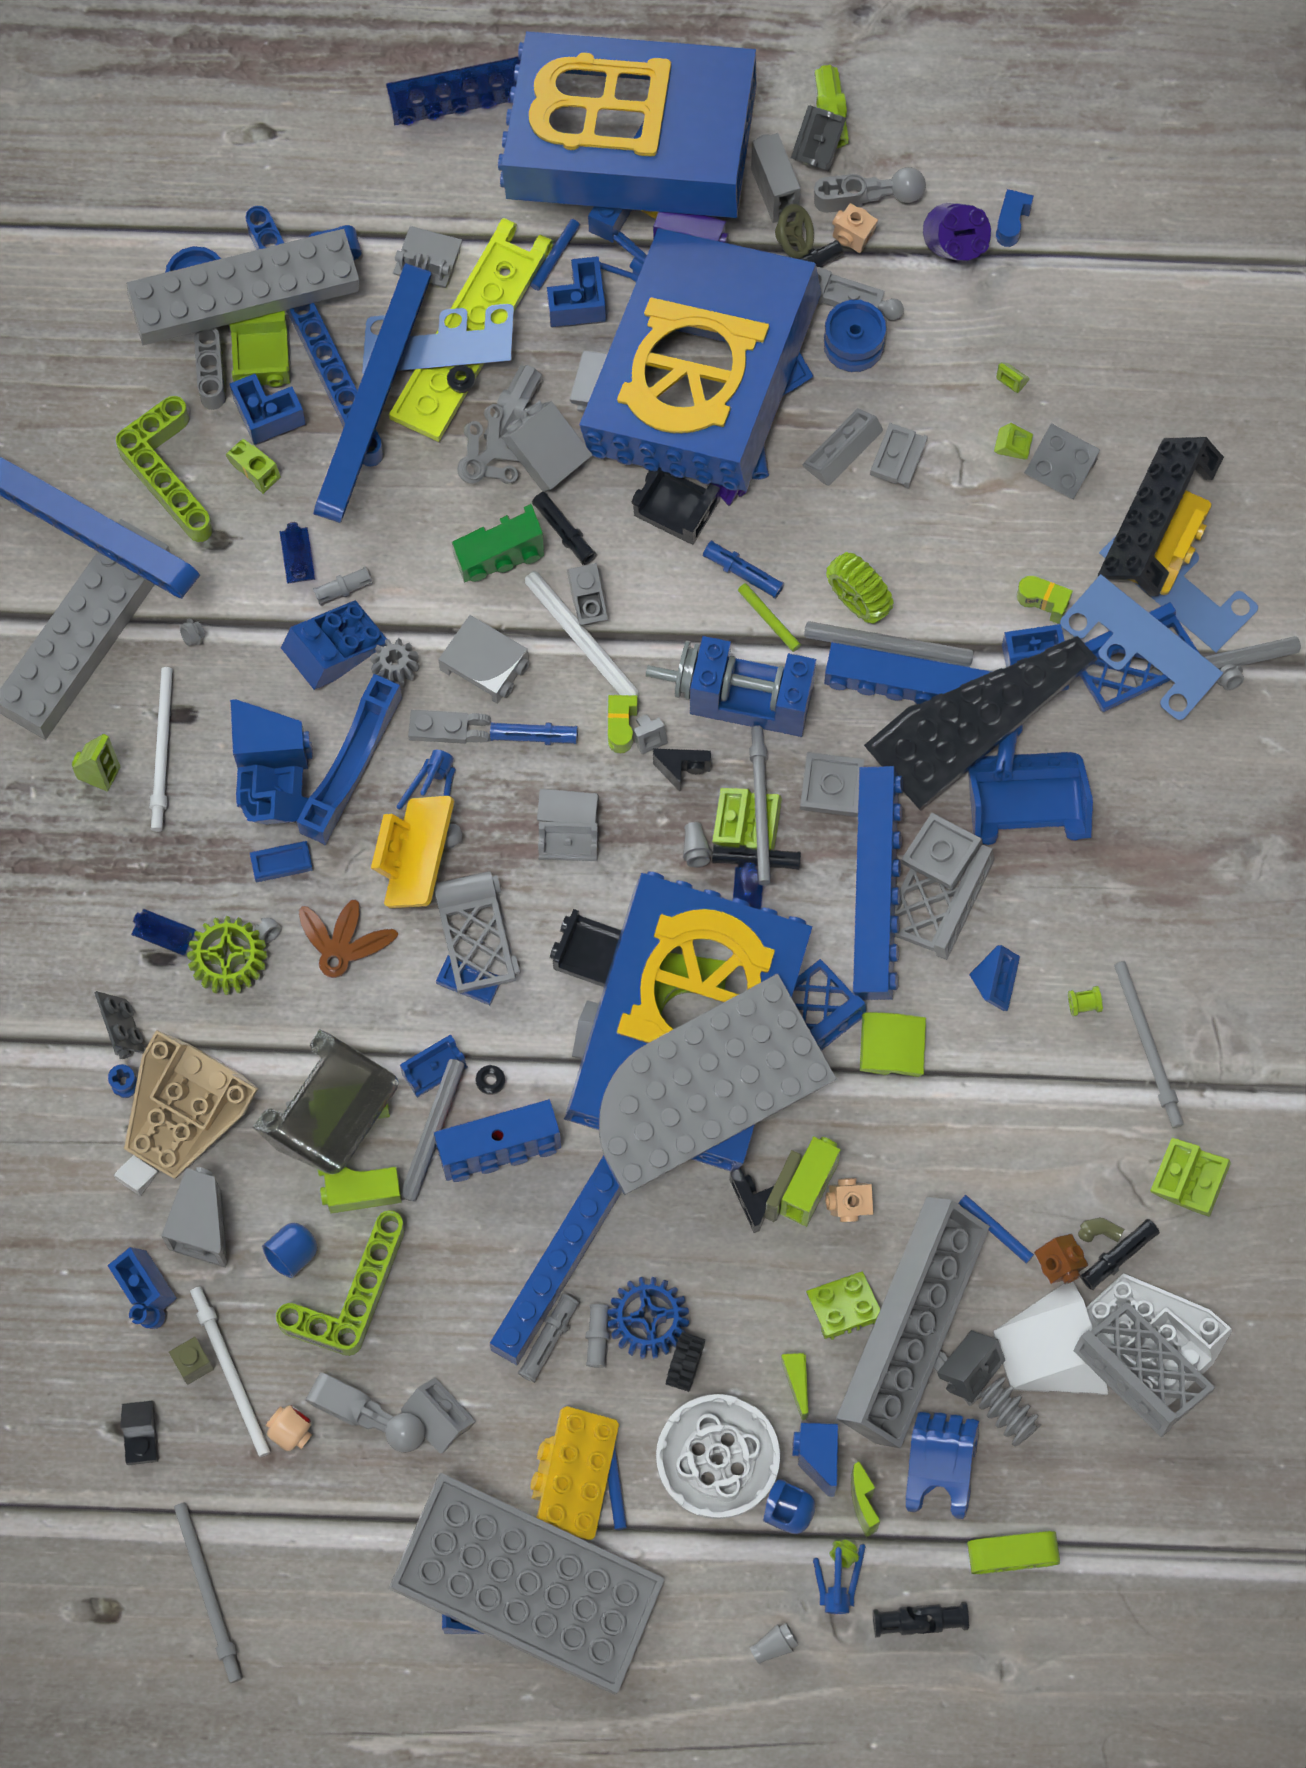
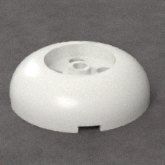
M706 1395L685 1403L668 1419L657 1443V1469L668 1494L687 1511L705 1518H731L753 1509L771 1490L779 1470V1443L771 1423L755 1406L753 1407L730 1395ZM725 1434L732 1435L734 1437L733 1445L727 1447L722 1444V1436ZM697 1443L702 1444L705 1447L704 1454L701 1456L693 1454V1445ZM715 1455H720L723 1457V1463L716 1465V1462H712V1458ZM735 1463H739L744 1467V1472L739 1476L731 1472V1466ZM709 1472L714 1475L715 1480L711 1485H705L701 1481L704 1473Z

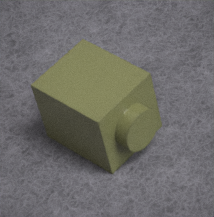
M196 1337L169 1351L171 1358L187 1385L214 1370Z

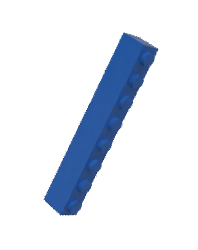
M894 766L859 767L853 993L862 1000H893V990L898 989V974L894 972V962L899 960L898 944H894L895 933H899L900 929L899 916H895V905H900V889L896 887V877L901 876L900 859H897V849H901L902 836L901 832L897 831V821H902V804H898V793H903V778L898 775Z
M604 1155L490 1341L492 1352L516 1366L519 1364L622 1193Z

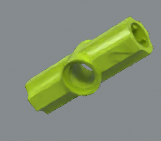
M823 65L816 69L814 73L818 95L816 97L817 108L846 118L845 94L841 93L838 68L832 65ZM846 121L836 149L848 144L849 138Z

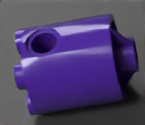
M944 203L936 206L928 213L923 223V237L925 244L932 253L943 258L968 261L988 250L991 240V226L986 213L982 209L973 205Z

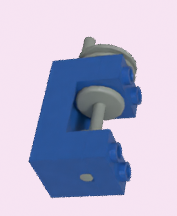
M702 636L701 643H696L694 648L691 647V641L686 640L678 671L647 666L646 677L676 682L675 697L680 698L681 693H685L684 698L686 700L690 699L691 715L749 727L761 726L764 730L798 737L803 736L814 686L816 659L788 653L785 668L784 666L776 667L737 659L735 656L730 655V641Z

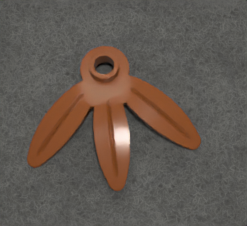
M351 900L342 909L335 923L332 939H330L325 925L313 910L307 906H302L299 909L301 926L306 936L322 954L319 959V967L322 973L330 978L342 976L347 971L350 961L368 957L387 947L397 938L398 932L394 929L378 930L366 934L349 944L356 930L359 917V902L357 900ZM337 958L339 960L338 965L330 967L328 965L330 959Z

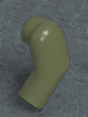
M1099 1217L1084 1221L1080 1225L1081 1229L1078 1232V1236L1085 1242H1091L1094 1236L1103 1234L1118 1242L1125 1229L1105 1218Z

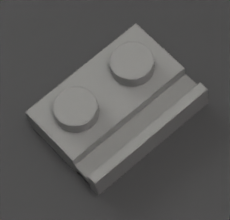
M889 423L870 470V475L894 484L900 483L904 487L909 488L928 436L916 434V431Z

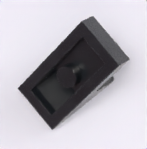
M653 748V765L678 791H681V771H687L695 775L710 772L711 751Z
M741 1168L730 1172L729 1181L753 1233L760 1231L765 1219L766 1202L774 1186L753 1195L752 1192H755L756 1189L750 1175L744 1176Z
M153 1400L122 1404L120 1428L124 1433L125 1461L127 1466L158 1462Z

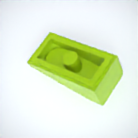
M804 1353L782 1354L781 1362L801 1420H806L808 1418L806 1355Z

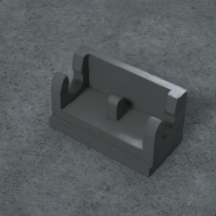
M808 105L791 158L829 171L846 118Z
M972 1330L968 1333L937 1372L940 1379L952 1383L946 1387L948 1392L965 1398L971 1403L1005 1362L998 1339Z

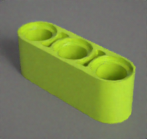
M1055 1531L983 1538L967 1542L971 1574L997 1573L1060 1564Z

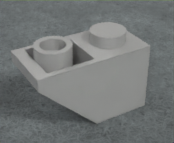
M597 563L567 569L571 595L579 625L608 620Z

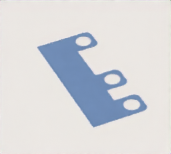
M511 304L489 306L485 312V329L466 331V309L443 310L439 315L438 334L409 337L397 371L511 361L513 306ZM497 309H504L508 313L507 320L501 324H495L491 321V314ZM451 313H457L462 318L460 325L456 328L445 326V318ZM385 315L372 316L366 321L362 374L365 372L378 335L371 332V326L377 320H384Z
M1115 537L1099 552L1104 558H1106ZM1194 552L1190 563L1182 566L1169 594H1159V596L1150 597L1161 606L1171 602L1176 610L1175 616L1179 622L1213 651L1217 652L1257 612L1258 605L1244 592L1236 591L1219 607L1184 577L1199 561L1198 553ZM1135 583L1145 592V590L1139 584ZM1236 599L1246 600L1250 606L1249 612L1243 616L1236 615L1231 608L1233 601Z
M1101 574L1061 618V626L1074 637L1078 636L1080 639L1084 638L1098 621L1113 632V635L1099 650L1100 658L1116 670L1122 669L1137 652L1175 682L1161 699L1160 705L1178 720L1184 719L1223 674L1221 670ZM1080 613L1086 617L1087 626L1085 629L1076 631L1070 627L1069 618L1073 614ZM1113 644L1121 645L1125 649V657L1119 662L1110 660L1107 655L1108 648ZM1181 694L1186 698L1187 707L1183 711L1177 712L1170 708L1169 699L1172 695Z

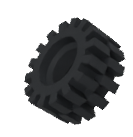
M681 1332L670 1363L665 1385L687 1392L690 1391L702 1356L705 1339Z

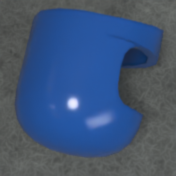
M289 1223L266 1241L262 1248L266 1259L277 1272L288 1278H293L314 1258L318 1246L314 1236L306 1227L298 1223Z
M778 1479L770 1490L763 1522L790 1534L802 1533L813 1519L816 1507L815 1500L808 1492L787 1483L783 1479Z

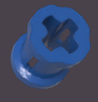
M124 1064L114 1066L108 1074V1082L114 1094L119 1095L121 1098L133 1096L137 1084V1078L133 1070ZM126 1077V1084L121 1086L120 1078Z

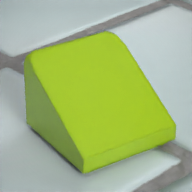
M1001 362L998 365L997 380L1014 392L1019 393L1028 383L1029 377L1009 363Z
M1009 423L999 429L994 452L1026 460L1028 459L1033 434L1013 423Z

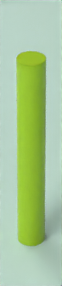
M746 583L738 588V592L792 652L798 650L801 646L799 641Z

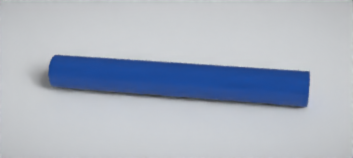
M575 219L569 221L532 280L530 286L537 291L541 289L579 228L580 223Z
M965 1195L958 1204L990 1226L988 1231L1027 1264L1032 1259L1034 1254L972 1199Z
M614 1446L607 1480L615 1530L626 1529L627 1525Z

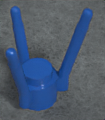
M618 232V235H614L613 239L634 256L630 264L633 272L601 262L600 269L637 282L647 255L626 235Z
M433 750L430 759L425 760L422 769L397 804V809L400 810L426 773L428 776L420 791L422 796L426 794L434 778L442 780L444 776L446 780L443 796H450L452 778L456 771L455 768L451 767L454 761L453 756L442 750Z
M861 1544L859 1547V1560L855 1562L848 1594L847 1588L841 1587V1548L837 1547L835 1550L834 1587H828V1593H826L819 1559H813L820 1593V1606H825V1613L849 1614V1606H854V1595L866 1548L864 1544Z

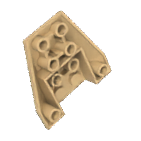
M156 1030L141 1058L124 1150L176 1179L245 1114L258 1088L242 1074L194 1046Z

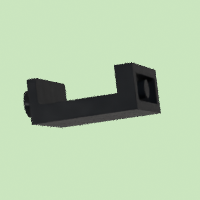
M660 467L657 471L649 470L645 478L646 484L642 490L638 489L635 492L631 501L634 516L694 545L720 502V488L710 483L706 489L683 477H675L669 472H664Z
M573 909L571 916L566 915L562 922L560 932L563 933L560 943L555 942L552 947L550 958L553 959V969L604 987L621 930L579 915V910Z

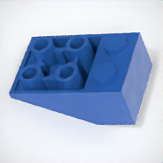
M354 600L290 627L281 649L315 690L336 681L376 653L375 648L377 645L386 646L385 640L387 638L358 602Z

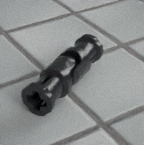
M961 1602L960 1606L941 1607L940 1604L899 1607L898 1611L879 1612L878 1609L872 1611L875 1638L887 1633L913 1635L915 1633L943 1632V1629L950 1628L969 1629L966 1602ZM927 1615H929V1616L932 1617L929 1622H928V1617H927Z

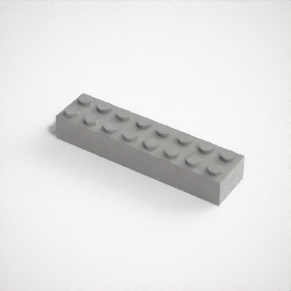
M344 229L126 282L127 295L142 346L359 291V277Z
M122 519L118 522V524L170 553L167 544ZM97 552L0 688V714L46 740L155 584Z
M926 1197L836 1417L837 1420L875 1444L901 1449L990 1227L953 1200Z

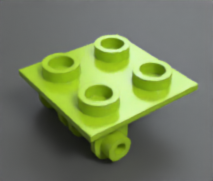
M863 1271L806 1291L821 1324V1332L824 1339L830 1338L833 1340L835 1339L834 1337L845 1334L844 1331L850 1334L852 1333V1328L859 1331L860 1325L865 1327L875 1324L880 1312V1307Z

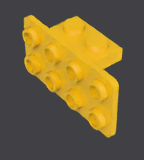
M1186 490L1154 555L1169 572L1160 591L1161 595L1169 594L1183 563H1190L1196 550L1192 545L1195 539L1201 540L1207 527L1203 522L1211 508V502Z
M452 797L412 798L408 801L404 820L394 814H383L371 869L389 879L384 900L385 906L389 908L428 906L431 903L454 806V799Z
M569 1406L563 1407L560 1410L555 1436L546 1438L539 1446L537 1459L540 1460L538 1472L534 1473L531 1480L532 1499L540 1501L537 1514L538 1519L583 1540H592L595 1537L619 1427L615 1419Z

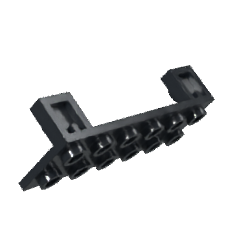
M1207 437L1164 438L1161 441L1101 566L1098 576L1101 574L1106 579L1135 580L1149 596H1159L1169 574L1168 570L1154 556L1194 471L1196 470L1204 480H1213L1224 458Z

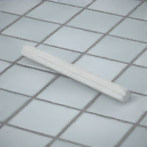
M533 571L525 577V584L619 695H637L638 697L639 692L584 626L579 625L578 619L539 573Z

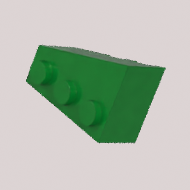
M532 504L525 506V512L512 519L508 515L500 518L501 524L487 531L483 526L452 541L453 554L464 583L480 581L487 575L495 572H507L514 566L522 563L532 564L544 556L543 532Z

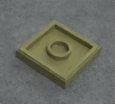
M791 1150L766 1202L765 1218L772 1222L777 1221L780 1214L782 1198L802 1159L800 1153Z

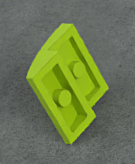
M720 789L712 840L714 844L728 847L746 845L745 848L757 849L755 796L749 789ZM766 794L769 850L775 849L782 798L779 794Z
M863 1013L860 1071L888 1075L890 1073L914 1077L924 1075L926 1018L894 1013Z
M1172 1137L1150 1191L1169 1202L1210 1217L1231 1165L1230 1159L1202 1151L1198 1145Z
M860 1461L853 1465L851 1473V1496L857 1519L867 1538L877 1532L880 1520L869 1503V1500L873 1497L875 1487Z

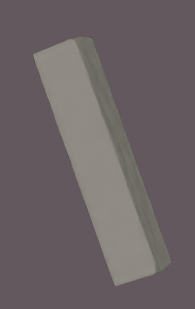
M857 408L802 464L803 467L823 484L829 486L882 433L883 428L877 416Z

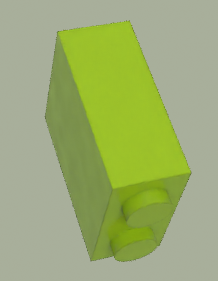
M813 1136L782 1198L780 1215L805 1227L808 1226L839 1163L841 1149L837 1148V1144L826 1137L818 1139Z

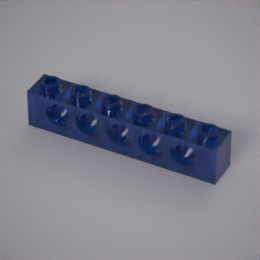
M514 57L386 83L387 97L394 126L400 124L409 125L419 120H433L448 114H463L468 110L488 109L497 104L511 103V87H516L517 81L514 80L515 65L520 64L521 59ZM494 84H501V86H498V87H495V86H492V85H494ZM469 89L475 90L473 92H466ZM441 95H448L447 97H444V98L439 97V96H441ZM415 100H421L419 103H413Z

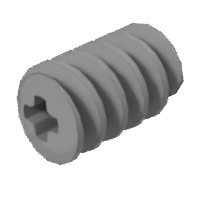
M1001 1377L984 1390L977 1399L982 1398L979 1404L981 1410L991 1407L987 1414L989 1419L999 1416L995 1424L997 1428L1007 1425L1004 1432L1005 1437L1016 1435L1012 1441V1445L1016 1447L1041 1426L1035 1425L1039 1415L1034 1414L1028 1417L1026 1414L1031 1406L1028 1404L1019 1407L1018 1404L1022 1396L1019 1395L1011 1398L1010 1395L1014 1387L1010 1386L1003 1389L1002 1385L1005 1377Z

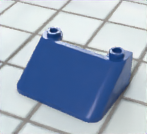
M1059 752L1014 755L1012 779L1004 781V771L1002 773V780L996 779L993 775L997 756H984L968 770L973 834L982 839V844H994L998 838L999 829L1064 826L1066 837L1070 840L1091 838L1093 797L1084 761L1079 754Z

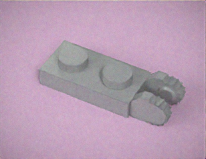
M411 710L408 737L410 741L466 744V742L489 741V733L481 730H467L468 725H490L491 717L479 713L468 715V713Z

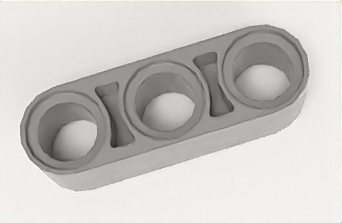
M211 328L195 332L194 343L197 387L201 403L205 408L215 410L223 406L226 395L222 344L218 330ZM207 340H213V341H214V342H212L211 344H208V345L203 344V342H205V341H207ZM208 365H215L213 369H204ZM210 390H217L215 394H206Z

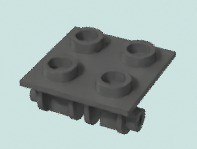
M1051 423L1024 473L1074 500L1090 468H1093L1096 464L1100 449Z
M98 991L94 992L115 1055H119L120 1059H126L131 1056L130 1051L143 1054V1036L135 1025L133 1019L134 1010L131 1004L124 998Z

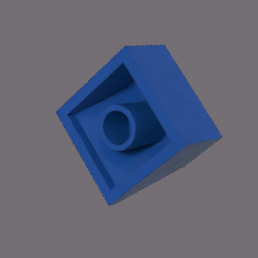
M801 1423L799 1432H794L792 1456H798V1466L828 1497H834L837 1488L838 1424Z

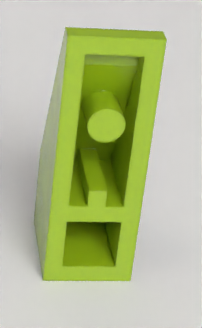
M105 734L86 743L82 752L78 751L72 762L73 771L78 780L107 792L121 768L110 738Z

